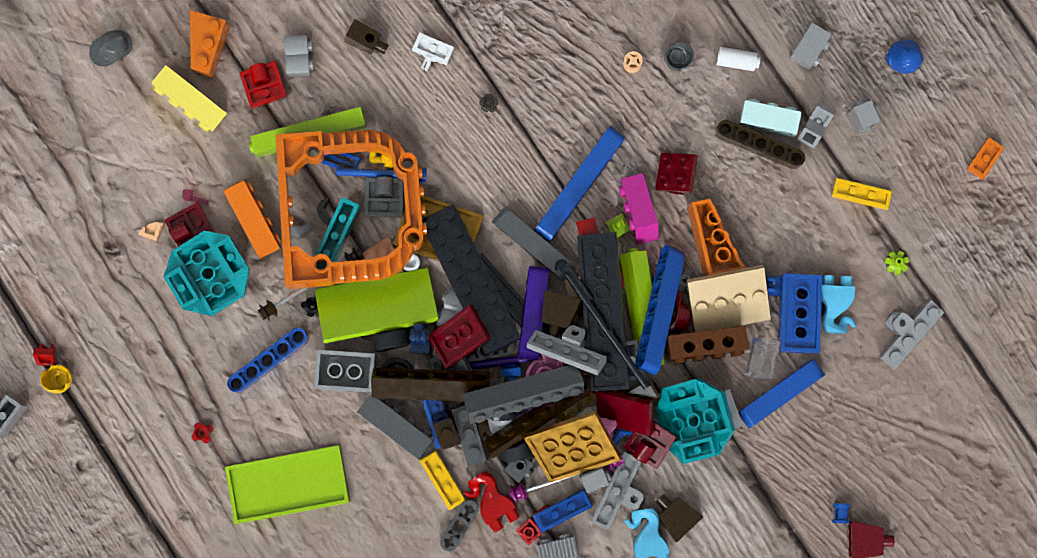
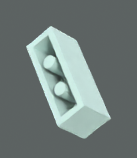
M749 99L743 103L739 125L795 137L798 132L801 112L797 111V108L794 107L781 108L775 103L762 104L759 100Z

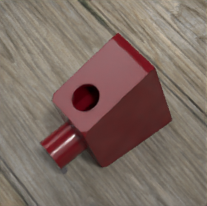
M852 521L848 524L849 558L881 556L884 554V547H894V535H884L883 527Z

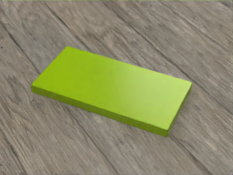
M428 268L398 273L382 280L352 282L315 289L324 343L410 327L414 324L439 321Z
M340 445L225 467L234 524L350 503Z

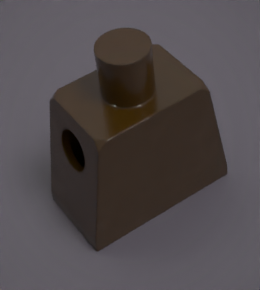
M356 19L353 20L344 41L371 55L374 50L384 55L389 44L379 40L381 37L379 32ZM365 39H371L372 43H368Z
M545 290L541 322L550 325L547 334L558 338L561 328L567 329L571 326L580 310L582 301Z
M654 379L648 380L650 386L645 390L640 385L625 395L633 397L639 395L641 399L653 401L662 396V392Z
M449 409L431 416L435 433L443 451L461 444Z
M663 494L656 501L663 509L658 514V517L676 543L703 518L699 512L679 497L671 502Z

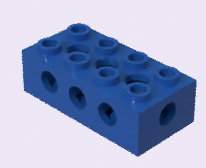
M783 273L780 276L778 352L820 353L822 275ZM797 290L804 293V299L797 297ZM797 309L803 311V319L796 316ZM796 328L803 331L802 338L796 336Z

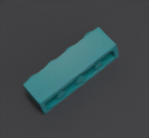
M341 197L315 256L325 254L330 258L331 262L338 261L360 213L361 206ZM324 261L317 264L318 269H324L327 266V263Z

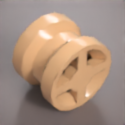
M632 51L625 55L623 66L627 72L636 73L641 69L643 62L641 54Z

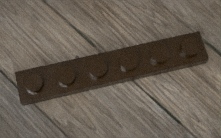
M584 384V393L578 396H570L556 402L552 401L534 407L482 441V444L493 459L522 440L526 433L537 430L591 393Z

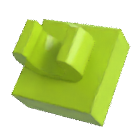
M623 214L605 222L610 233L617 232V238L631 231Z

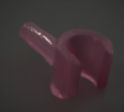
M183 190L182 197L185 201H196L208 205V200L193 196V190Z

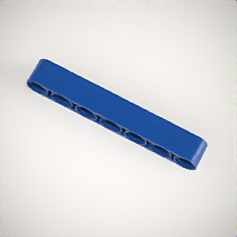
M611 126L606 130L534 231L549 243L552 241L626 138L624 135Z
M665 245L660 251L635 360L639 370L652 375L657 374L661 367L685 259L683 251L670 245Z

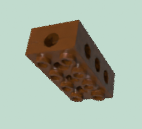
M746 326L668 336L666 341L668 362L673 361V365L687 362L686 359H692V362L704 361L708 356H711L712 360L723 358L725 354H730L731 357L742 356L749 349ZM723 339H726V340L729 341V343H730L729 348H727V347H725V346L723 345V343H722V340H723ZM703 342H708L711 349L706 350L703 347ZM684 344L691 346V353H687L684 350Z

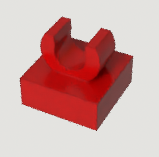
M40 344L39 348H34L33 356L37 365L51 366L57 364L54 344L50 345V349L45 348L44 344Z

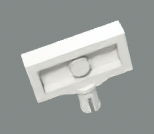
M419 33L412 51L425 58L421 69L424 70L425 68V71H428L432 61L447 66L454 47Z

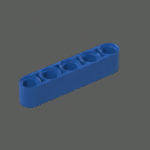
M301 328L291 330L233 374L227 381L229 390L236 393H242L305 346L309 340L308 333ZM298 332H302L304 335L301 342L295 341V335ZM282 344L288 345V351L285 354H281L279 351ZM271 355L273 362L271 365L266 366L264 358ZM255 367L257 375L251 378L248 372L250 368ZM236 379H240L242 382L239 389L233 387V382Z
M813 359L738 412L739 416L749 429L826 374L816 360Z

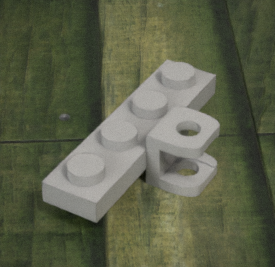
M930 299L923 304L912 318L906 313L893 311L885 320V324L897 336L878 357L891 369L895 370L944 312Z
M574 325L566 329L562 335V340L535 330L527 342V348L595 375L600 373L606 363V356L584 348L585 330ZM573 332L579 333L576 336L572 335Z
M626 452L622 456L624 464H621L622 468L617 466L591 521L608 531L621 505L632 510H639L645 498L640 491L630 487L642 462ZM634 496L638 498L636 503L631 502V498Z

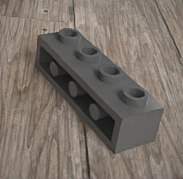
M370 394L357 413L417 459H421L433 443L431 439L432 434L424 428L422 431L416 428L417 423L409 417L403 418L400 415L401 411L394 405L391 408L385 404L386 399L372 398V394Z

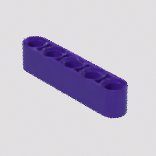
M529 266L518 358L538 360L539 353L528 349L527 342L535 330L542 332L544 291H547L549 268Z

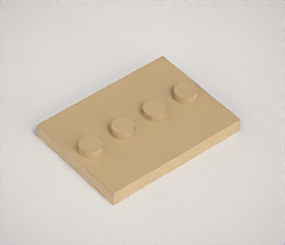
M763 265L687 279L694 332L725 329L771 320Z

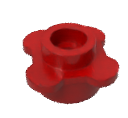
M200 422L196 423L192 439L209 443L213 427L211 425H202Z

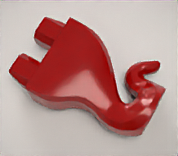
M484 471L468 481L472 492L465 491L464 494L469 498H477L480 494L479 485L481 483L486 485L481 501L480 513L486 525L489 524L490 528L496 533L504 528L499 517L505 514L510 523L519 518L516 505L511 498L503 495L498 490L495 478L489 472Z

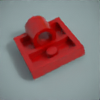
M276 61L266 64H254L248 70L239 72L251 109L287 98Z

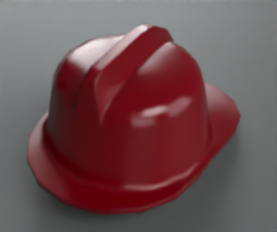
M679 289L668 334L672 330L687 331L691 321V310L688 305L681 301Z

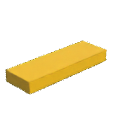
M835 178L831 197L888 210L892 191Z
M437 451L419 460L449 510L466 501Z

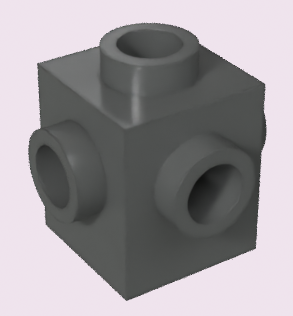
M528 455L519 461L507 462L509 464L504 470L519 483L523 477L528 479L534 472L532 469L534 465L531 463L534 459ZM522 462L524 468L522 470L517 469V463Z

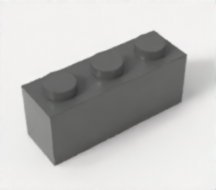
M465 406L452 409L467 465L471 466L487 461L477 424H470Z

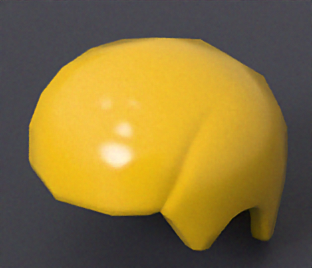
M51 365L48 370L41 373L40 377L42 387L48 392L55 394L65 392L73 381L71 371L63 365Z

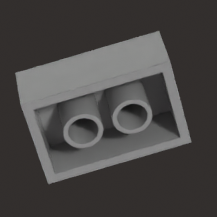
M317 350L314 389L372 393L371 376L373 368H376L377 355L373 353Z

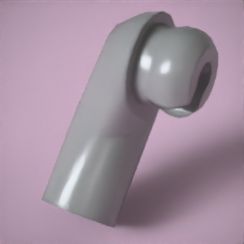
M309 222L302 226L296 224L291 226V235L294 237H300L313 231Z

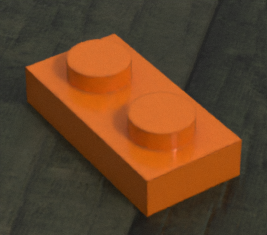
M988 137L966 170L983 180L1005 147Z

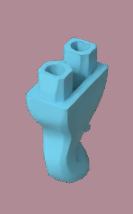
M822 276L821 301L825 307L822 326L826 333L845 334L847 333L848 323L851 327H856L854 320L849 316L842 317L839 324L834 322V319L848 309L854 301L855 287H853L852 276H841L840 286H834V276Z
M646 508L633 511V521L631 522L629 519L624 520L629 528L637 529L641 524L642 518H646L648 521L635 539L633 545L635 558H649L652 556H656V558H669V546L659 534V517L655 509Z

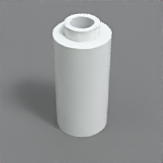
M719 47L716 65L754 71L755 68H759L760 57H757L756 52Z

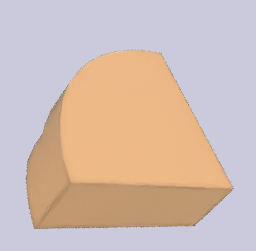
M153 222L140 230L139 235L158 242L164 223Z

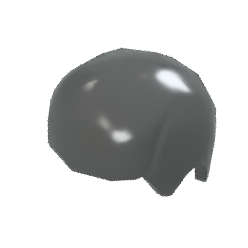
M676 42L666 48L664 60L669 68L681 71L689 68L694 61V51L685 42Z

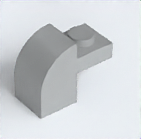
M819 101L797 140L814 149L835 115L836 110Z

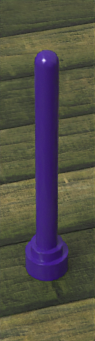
M511 356L470 362L469 364L472 370L534 360Z

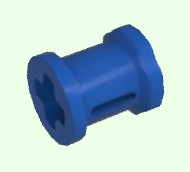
M833 503L835 508L832 523L850 524L848 520L850 504Z

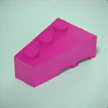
M643 173L622 178L621 186L618 187L621 198L624 197L625 199L623 206L625 213L629 215L628 223L630 230L633 231L636 245L659 240L658 221Z

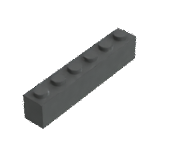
M567 365L463 394V399L470 424L481 423L490 418H498L508 413L520 412L523 409L538 407L552 401L556 402L566 397L578 396L584 393V382L579 368Z

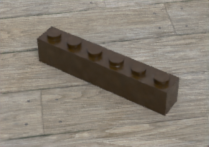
M373 368L371 376L372 398L464 402L463 394L490 387V372Z

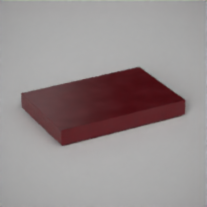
M468 305L429 334V340L445 369L451 368L491 338L473 305Z
M609 390L596 391V405L599 417L616 420L618 423L616 428L647 436L653 434L652 401Z

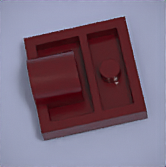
M661 153L655 190L678 195L692 193L698 156L695 154Z
M198 202L164 220L172 239L178 247L203 231L214 232Z
M653 420V434L651 436L633 432L624 448L630 451L636 460L657 469L676 440L677 435Z

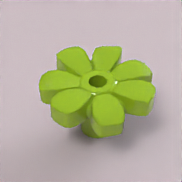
M892 251L888 254L890 258H885L884 263L889 265L886 268L887 272L890 273L894 270L895 275H900L901 270L903 272L908 270V266L905 264L909 262V258H903L904 252L898 251L896 255Z

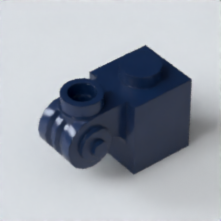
M414 324L413 329H410L411 354H430L431 342L429 334H431V331L426 330L424 324Z

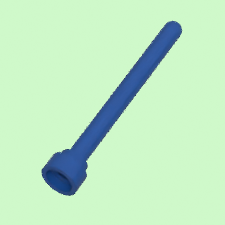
M422 167L423 178H419L420 183H426V167ZM337 168L335 170V174L338 176L398 178L394 174V170Z

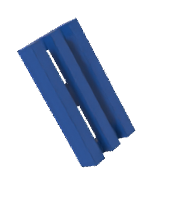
M341 153L339 155L355 160V163L333 155H324V159L326 157L354 169H358L359 162L361 161L360 157L350 153ZM324 159L321 164L334 169L344 168Z

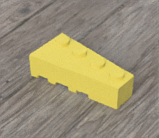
M166 65L152 81L155 92L160 96L163 94L169 98L168 102L174 107L180 106L185 110L183 114L191 120L193 118L200 122L199 126L206 132L209 130L213 132L227 115L225 111Z

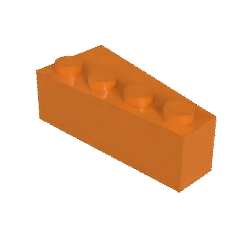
M244 179L223 190L259 259L280 249L282 241L278 233H273L271 229L273 224L269 216L265 217L262 211L264 207L260 199H256L253 193L255 190L251 182Z
M711 199L690 203L687 209L703 276L745 268L736 248H734L729 239L730 236L727 230L725 231L721 223V219Z

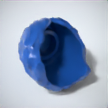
M908 39L895 42L886 54V63L899 73L908 74L915 72L921 67L923 61L920 46L917 42Z

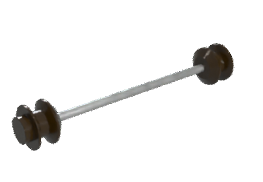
M352 248V253H344L345 261L364 259L359 249L355 250V248ZM300 288L276 304L266 300V305L261 306L259 304L260 309L257 311L263 320L267 319L270 321L271 315L277 317L278 306L308 288Z

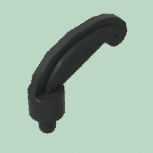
M329 197L319 203L317 213L320 219L329 226L331 220L325 210L329 201Z

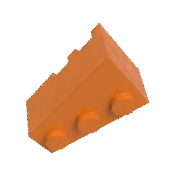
M190 10L191 69L195 74L213 79L230 25L226 20Z

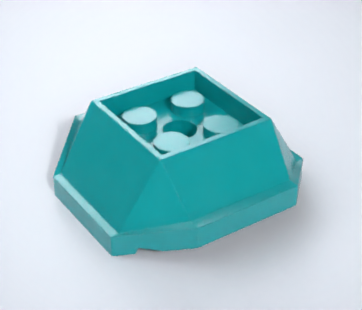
M203 231L171 251L163 277L183 310L213 317L245 297L250 268L230 236ZM212 269L213 276L207 279L205 276L206 271Z
M700 378L663 388L662 396L656 409L659 423L677 435L669 451L678 457L683 464L720 455L735 432L725 391Z

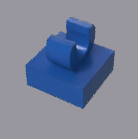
M765 276L768 296H780V277Z
M520 363L501 366L502 377H508V382L516 380V376L521 375Z

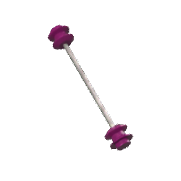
M622 454L621 461L607 465L611 471H614L615 466L622 468L621 464H624ZM562 480L552 483L547 481L529 488H525V485L519 482V487L514 488L511 485V490H508L511 500L516 501L518 504L521 498L525 501L527 500V492Z

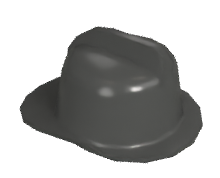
M122 30L106 32L90 46V59L98 66H108L130 53L133 44L131 37Z

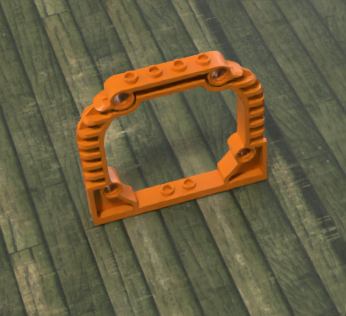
M377 130L276 134L286 288L298 289L334 286V284L376 281L389 278L401 271L410 261L414 250L422 247L424 243L423 235L427 234L426 223H422V216L426 215L425 204H421L420 197H424L423 185L419 186V178H423L422 167H418L416 156L406 152L403 146L392 136ZM314 149L319 151L316 156L309 155L310 151ZM375 152L390 158L394 174L403 180L407 221L399 231V246L387 256L376 259L331 262L330 258L325 254H318L312 257L299 246H292L291 226H294L293 214L290 215L289 207H293L292 196H289L287 176H295L308 162L313 165L320 164L324 159V155ZM405 161H411L413 165L409 168H406L403 166V163ZM416 235L419 237V240L412 243L409 241V237ZM324 261L327 263L326 268H317L319 262Z

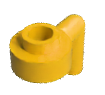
M369 152L370 163L384 164L385 168H393L390 158L384 155L377 156V153Z

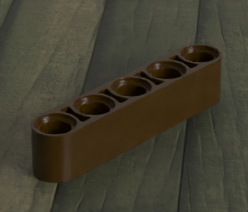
M722 120L715 131L716 136L720 140L790 169L801 167L806 158L804 152L800 149L729 120ZM720 127H728L730 133L723 134L720 131ZM738 134H745L747 141H740ZM762 141L765 148L759 149L755 142ZM773 149H781L782 156H776ZM797 155L800 158V163L792 162L791 156Z

